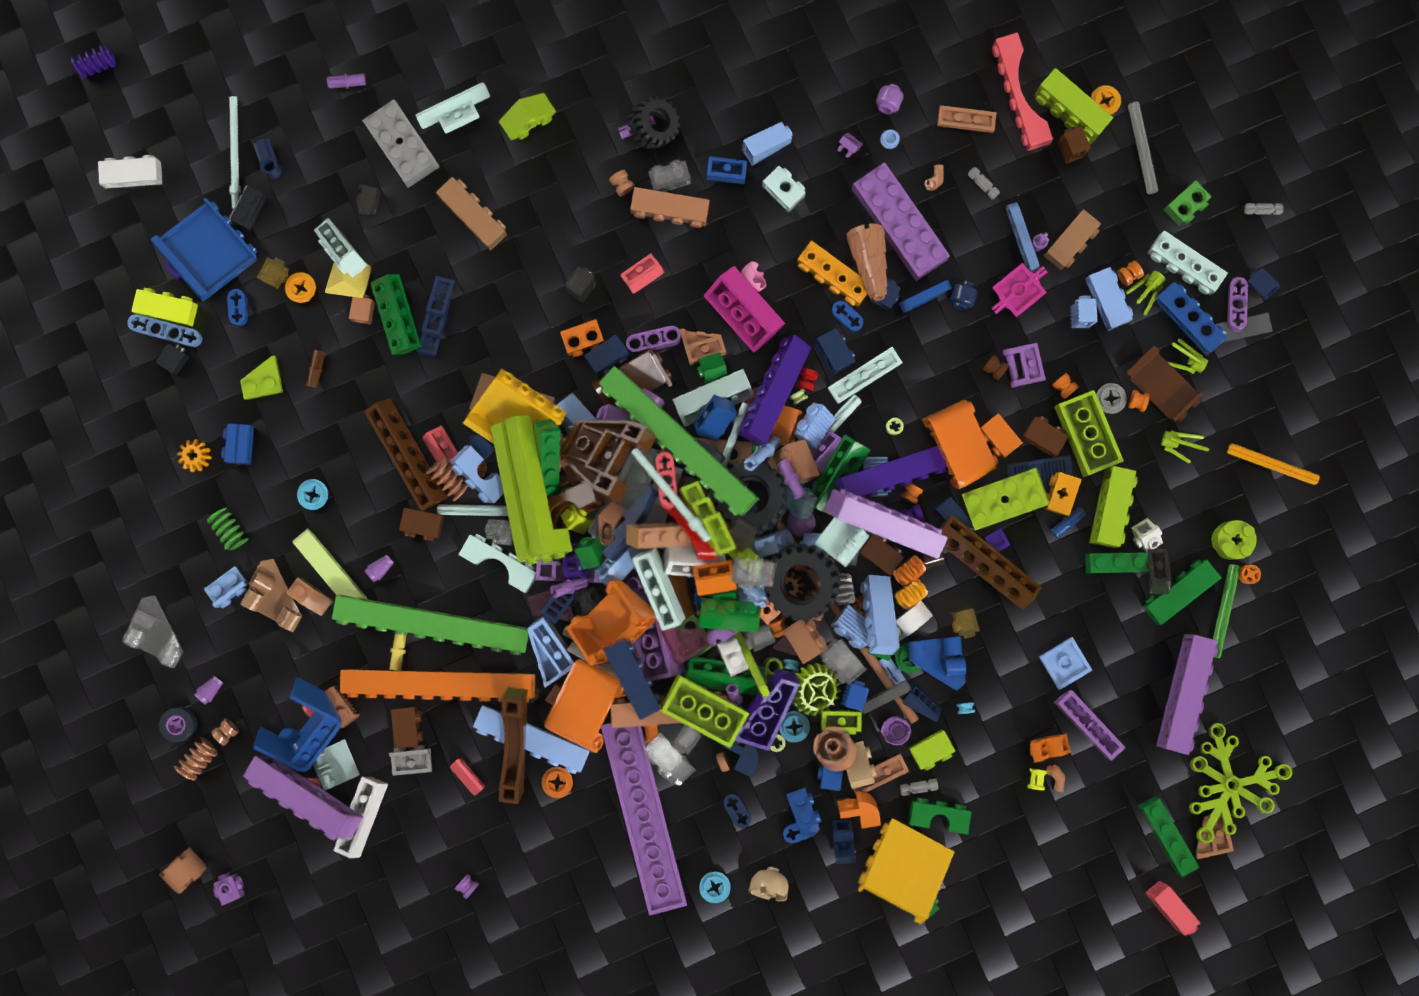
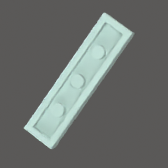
M893 347L828 387V390L837 404L901 365L902 361Z

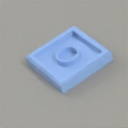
M1073 637L1039 656L1058 690L1092 671Z

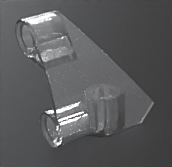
M155 595L144 597L141 599L130 621L131 624L122 642L130 647L140 648L157 657L162 664L175 668L183 654V650Z

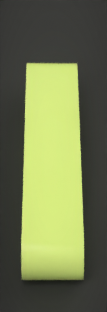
M308 528L293 540L294 545L336 595L340 594L367 599L364 593Z

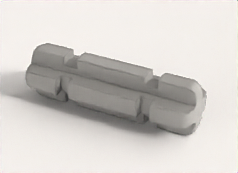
M976 167L969 171L968 176L972 180L975 179V183L984 192L987 191V195L991 199L999 195L1000 191L993 187V184L983 174H980Z
M1247 203L1245 205V214L1271 215L1273 213V215H1280L1283 213V205L1276 203L1275 205L1272 203Z
M930 779L928 782L924 780L910 783V785H900L902 796H908L910 793L928 792L929 789L930 791L938 790L936 779Z

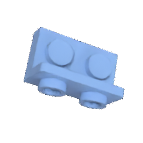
M234 566L204 588V590L213 601L212 605L214 608H224L232 602L230 599L237 595L239 597L247 591L246 587L249 586V582L238 567Z

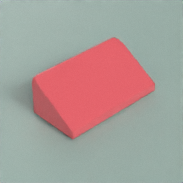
M650 254L620 274L631 292L636 293L661 276L664 271L654 256Z
M442 425L427 432L422 437L436 462L447 459V465L451 464L450 461L458 451Z
M462 758L457 759L450 766L452 771L474 796L485 788L482 781Z

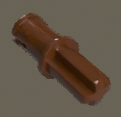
M314 350L311 365L308 367L309 373L305 386L318 389L320 374L323 372L321 369L325 352Z

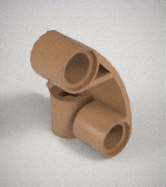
M274 559L260 561L250 580V587L240 604L271 618L282 628L294 632L302 615L293 598L286 594L288 588Z

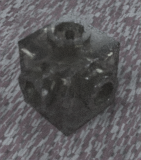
M595 586L590 589L586 587L579 591L571 604L580 616H587L604 597Z

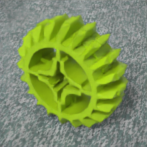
M814 663V665L807 664V670L802 667L800 674L795 673L800 685L792 702L797 706L798 710L803 711L807 715L816 716L817 713L821 715L822 711L829 710L830 705L835 706L833 701L834 699H839L836 693L841 692L838 688L841 683L837 680L838 676L833 673L834 671L831 668H827L824 664ZM815 676H819V677H816L814 680L809 681L811 678H813V677H815ZM812 686H814L819 693L815 692Z

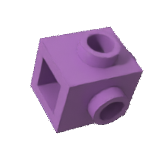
M229 872L218 877L219 881L213 883V892L216 898L220 899L222 905L245 895L243 881L236 873L231 876Z

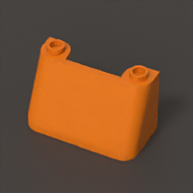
M961 400L922 419L925 427H929L930 431H933L930 434L934 437L947 465L948 474L953 475L950 482L954 489H961L997 469L999 464L995 454H991L973 414L975 412L973 404L966 400Z
M611 580L605 590L608 595L587 616L578 615L571 620V624L566 628L590 666L610 663L602 648L621 638H624L626 642L630 641L631 644L634 643L657 620L654 610L622 580Z
M584 659L576 660L546 719V729L597 753L603 745V736L598 732L614 699L626 696L620 681L611 673L595 665L590 666Z

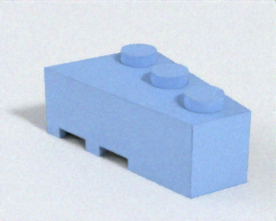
M543 616L531 624L527 630L545 688L569 672L577 659L574 654L567 651V644L551 621Z

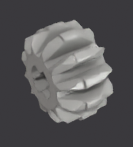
M840 573L838 575L841 578V584L839 585L840 590L836 597V603L839 606H846L855 602V594L851 575L849 573Z

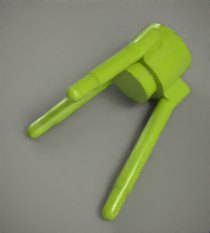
M1153 271L1151 275L1147 274L1142 280L1128 289L1126 294L1131 293L1146 282L1147 289L1137 300L1139 304L1151 290L1155 291L1143 313L1146 316L1163 288L1162 284L1166 279L1160 272Z
M1178 339V342L1184 348L1176 343H1172L1173 347L1190 357L1187 363L1190 365L1189 367L1168 362L1172 367L1189 371L1192 374L1195 371L1201 373L1205 369L1208 360L1203 355L1197 353L1181 339Z
M1171 430L1170 432H1165L1161 445L1165 446V451L1171 452L1187 463H1191V461L1173 448H1177L1179 444L1199 450L1209 451L1207 447L1187 442L1180 438L1203 439L1204 436L1179 433Z

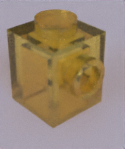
M267 257L257 278L279 289L281 283L286 281L289 269L284 266L285 262L278 258L272 260Z
M973 608L952 614L954 619L952 627L954 633H958V636L964 635L965 639L976 636L975 632L980 631Z

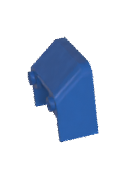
M297 677L290 698L315 712L300 732L286 728L279 735H276L260 727L253 749L297 771L304 772L310 769L338 732L342 719L325 691Z

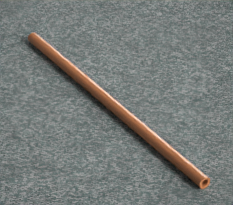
M782 520L778 525H774L777 531L786 529ZM793 538V545L798 546L797 542ZM806 570L807 575L819 590L820 579L818 574L814 570ZM835 599L830 608L837 616L842 607L836 603ZM867 645L859 649L886 689L894 686V682L889 679L887 672L879 663L877 657L868 654L869 646ZM903 695L894 699L911 724L919 719L913 709L903 704Z

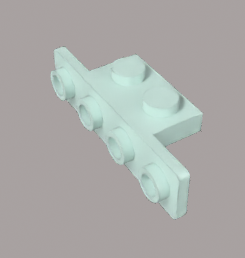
M482 82L416 114V118L422 129L440 121L446 134L479 118L474 104L489 98L490 95L485 84Z

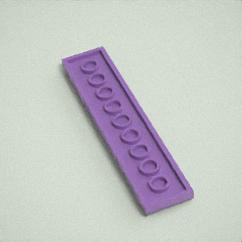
M611 723L601 726L648 913L653 915L687 906L641 726L612 728Z

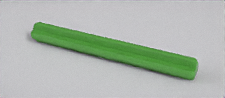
M1230 564L1214 631L1213 640L1217 641L1216 645L1218 646V652L1214 658H1220L1239 577L1240 566Z

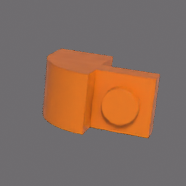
M1066 733L1038 738L1030 743V753L1034 758V762L1064 756L1071 752Z
M856 792L855 799L837 801L841 819L859 816L861 828L881 826L877 803L870 794Z

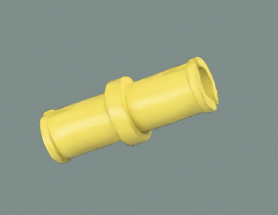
M395 634L393 648L390 649V652H392L390 670L402 671L403 655L406 654V650H404L406 635Z

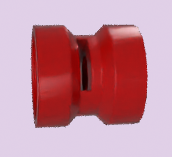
M802 368L799 373L800 379L797 380L795 386L805 391L813 392L815 387L814 381L818 378L819 373L811 369Z

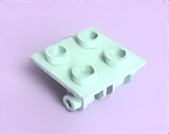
M834 517L815 544L846 567L868 539L869 535L862 528Z
M345 739L326 747L313 763L324 791L360 775Z

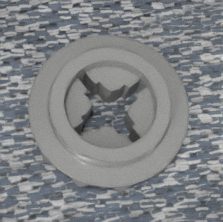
M1105 384L1096 393L1104 413H1117L1126 405V393L1117 384ZM1109 393L1112 397H1118V399L1112 402V406L1110 404V401L1104 400L1105 398L1109 397Z

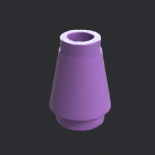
M385 555L368 565L365 573L373 582L380 581L394 563Z
M213 676V678L196 689L197 692L194 696L205 705L208 702L211 703L223 682L216 676Z

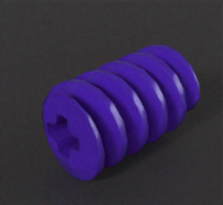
M106 43L107 49H104L101 45L99 46L100 52L92 48V55L85 51L84 58L80 53L77 54V61L71 56L72 64L81 77L86 78L87 73L91 76L94 75V70L98 73L101 72L102 68L107 70L109 65L111 67L116 66L114 53L108 43Z

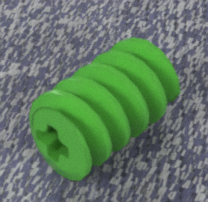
M226 507L212 514L207 522L213 524L211 528L212 530H217V537L222 536L220 542L226 543L224 549L234 550L243 545L248 538L241 539L244 532L237 533L240 525H232L236 519H228L232 513H225Z

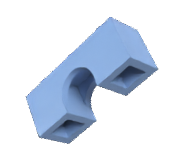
M464 446L450 461L453 465L452 470L459 476L462 475L466 479L465 483L471 489L475 488L478 491V497L483 502L495 503L504 494L501 477L497 473H491L486 479H481L478 476L477 468L484 459L472 446Z

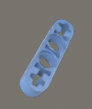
M1015 202L1006 206L1007 214L1025 266L1029 271L1035 273L1040 269L1039 262L1019 205Z
M134 314L128 319V327L137 333L190 347H197L202 342V335L191 328L139 314ZM139 319L140 322L147 325L146 328L139 325L136 328V325L133 323ZM155 323H159L161 327L158 333H152L151 327ZM173 328L179 330V335L176 338H171L169 335L170 330ZM194 333V336L197 337L191 343V340L184 338V334L192 336Z

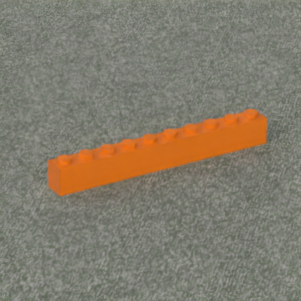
M347 669L341 670L340 693H345L346 697H358V694H365V698H377V694H382L384 698H396V695H403V699H415V695L422 696V699H433L434 696H441V700H452V696H455L465 701H470L471 697H479V701H490L492 697L498 698V701L502 702V697L507 688L512 687L527 689V702H529V699L535 698V674Z

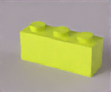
M149 288L136 290L131 312L193 327L198 305L192 302V298L181 296V299L174 298V294L162 292V295L156 294L155 290Z

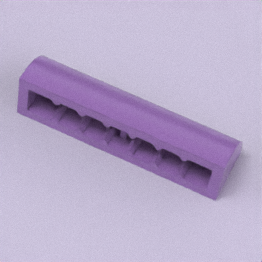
M1072 690L1065 692L1054 701L1059 709L1106 759L1112 761L1125 748Z

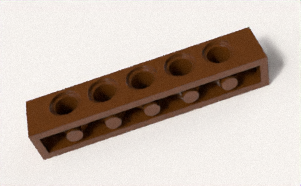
M391 398L376 402L365 411L367 418L420 510L424 511L445 500L447 495L442 491L441 485H437V478L431 479L434 473L426 474L430 466Z
M951 515L938 528L942 530V535L948 537L944 545L948 551L1020 609H1025L1036 599L1042 587L956 517Z

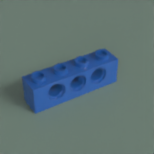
M1174 282L1157 296L1155 302L1199 349L1208 356L1228 338L1226 332L1221 326H1216L1212 322L1213 318L1211 315L1199 308V303L1186 294L1187 291L1181 284ZM1180 300L1183 302L1184 307L1179 308L1174 302ZM1194 314L1197 317V321H1190L1188 315ZM1201 328H1207L1210 331V335H1203Z

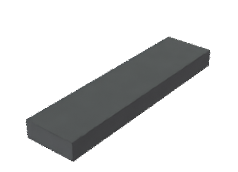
M1268 313L1247 317V324L1240 332L1231 331L1228 328L1227 322L1215 324L1225 330L1228 338L1224 342L1273 331ZM1238 319L1234 320L1236 326H1239L1241 324L1240 322H1238ZM1201 328L1203 335H1210V331L1207 328Z

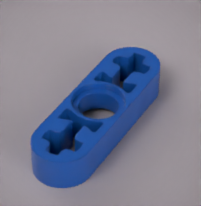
M946 280L906 299L899 306L902 312L905 313L952 290L949 281Z

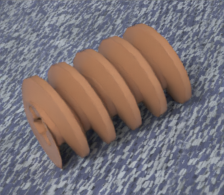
M443 459L429 468L426 474L433 472L434 474L431 479L439 478L437 485L443 483L442 491L449 489L447 496L449 497L454 494L455 496L452 501H455L466 491L468 485L462 482L463 476L457 477L458 474L452 471L453 466L451 464L447 465L448 460Z
M200 737L202 743H194L197 749H189L192 755L184 754L187 761L179 760L181 767L174 766V769L187 779L195 780L197 778L196 774L202 773L201 768L207 767L206 762H211L212 756L215 757L218 754L213 744L204 737Z

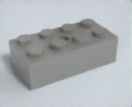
M392 100L363 119V122L408 188L439 168L436 160L395 100Z

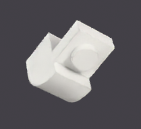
M922 601L909 608L896 619L899 641L912 634L933 616Z
M734 635L726 641L719 640L716 642V647L731 677L749 669Z

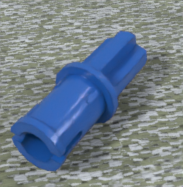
M1081 507L1076 508L1070 513V516L1062 517L1063 520L1051 528L1050 531L1059 539L1060 536L1070 528L1073 529L1074 525L1086 516L1085 511Z

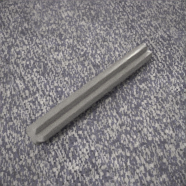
M1133 102L1128 105L1146 190L1148 194H1154L1158 192V186L1139 102Z

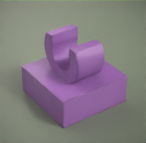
M846 133L839 141L841 145L838 147V151L840 152L844 147L847 148L848 154L845 157L848 158L859 150L862 143L849 133Z

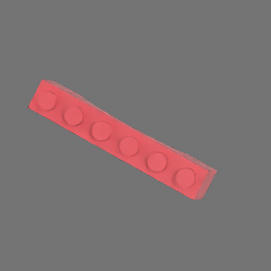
M1018 33L996 39L992 46V52L999 61L998 70L1005 80L1004 89L1011 98L1009 100L1012 111L1015 110L1017 116L1015 118L1018 128H1021L1022 143L1029 151L1049 145L1053 138L1047 121L1039 117L1030 108L1021 92L1018 69L1024 50Z

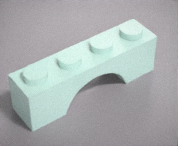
M477 533L475 537L469 535L458 555L476 565L486 559L500 560L508 569L509 584L524 593L529 591L536 579V567L526 565V563L525 565L518 563L517 556L511 553L509 555L502 553L503 548L494 543L492 546L485 543L486 539Z

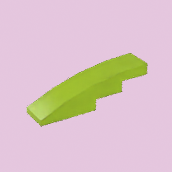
M697 481L680 488L679 492L687 508L695 518L698 517L703 523L702 527L711 536L708 543L717 556L736 549L720 512L716 513L710 498L705 497L699 482Z

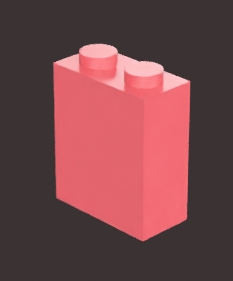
M1158 881L1145 893L1174 929L1185 936L1197 930L1200 922L1168 885Z

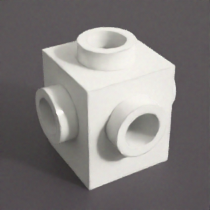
M1148 518L1132 527L1135 537L1133 542L1146 553L1163 543L1160 536L1162 535L1160 528L1154 525Z

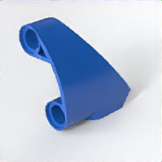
M961 637L907 642L910 662L956 691L966 683V663L962 654Z

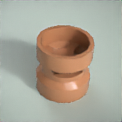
M625 170L615 173L609 179L611 184L617 187L616 192L619 196L627 194L635 187L633 182L628 180V174Z
M225 718L221 722V726L212 730L211 734L216 741L225 746L229 742V738L235 736L239 730L229 719Z

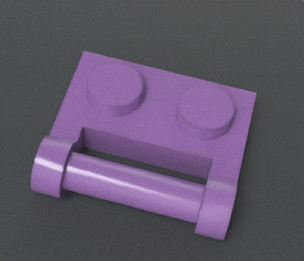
M1037 343L1003 350L1004 357L1006 356L1012 381L1010 382L1011 388L1046 380ZM1018 353L1024 379L1020 380L1014 360V354Z

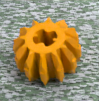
M194 439L193 443L187 440V447L181 445L180 448L183 452L177 453V455L182 456L178 462L184 463L183 468L186 470L189 468L191 472H195L196 468L198 471H202V465H209L206 459H211V456L206 454L211 450L210 448H205V442L199 444L197 439ZM192 453H193V454L196 453V454H197V458H195V457L192 458V457H191Z
M916 579L911 584L901 587L894 597L899 606L903 609H909L925 598L928 591L926 586L919 579Z

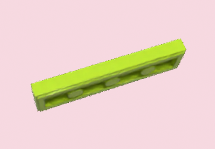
M737 631L734 636L738 641L741 652L760 693L765 698L769 696L770 692L741 632Z

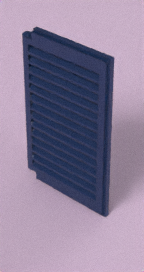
M1070 455L1006 464L1008 478L1037 468L1046 493H1049L1051 489L1049 481L1056 472H1062L1074 477ZM1062 490L1057 491L1060 497L1065 495L1062 493Z

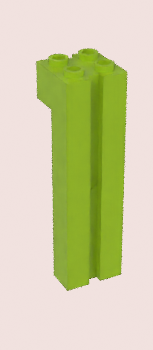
M530 415L513 416L506 419L505 422H499L490 426L518 563L526 562V565L538 563V561H541V563L552 562V558H564L566 553L572 552L568 528L553 530Z

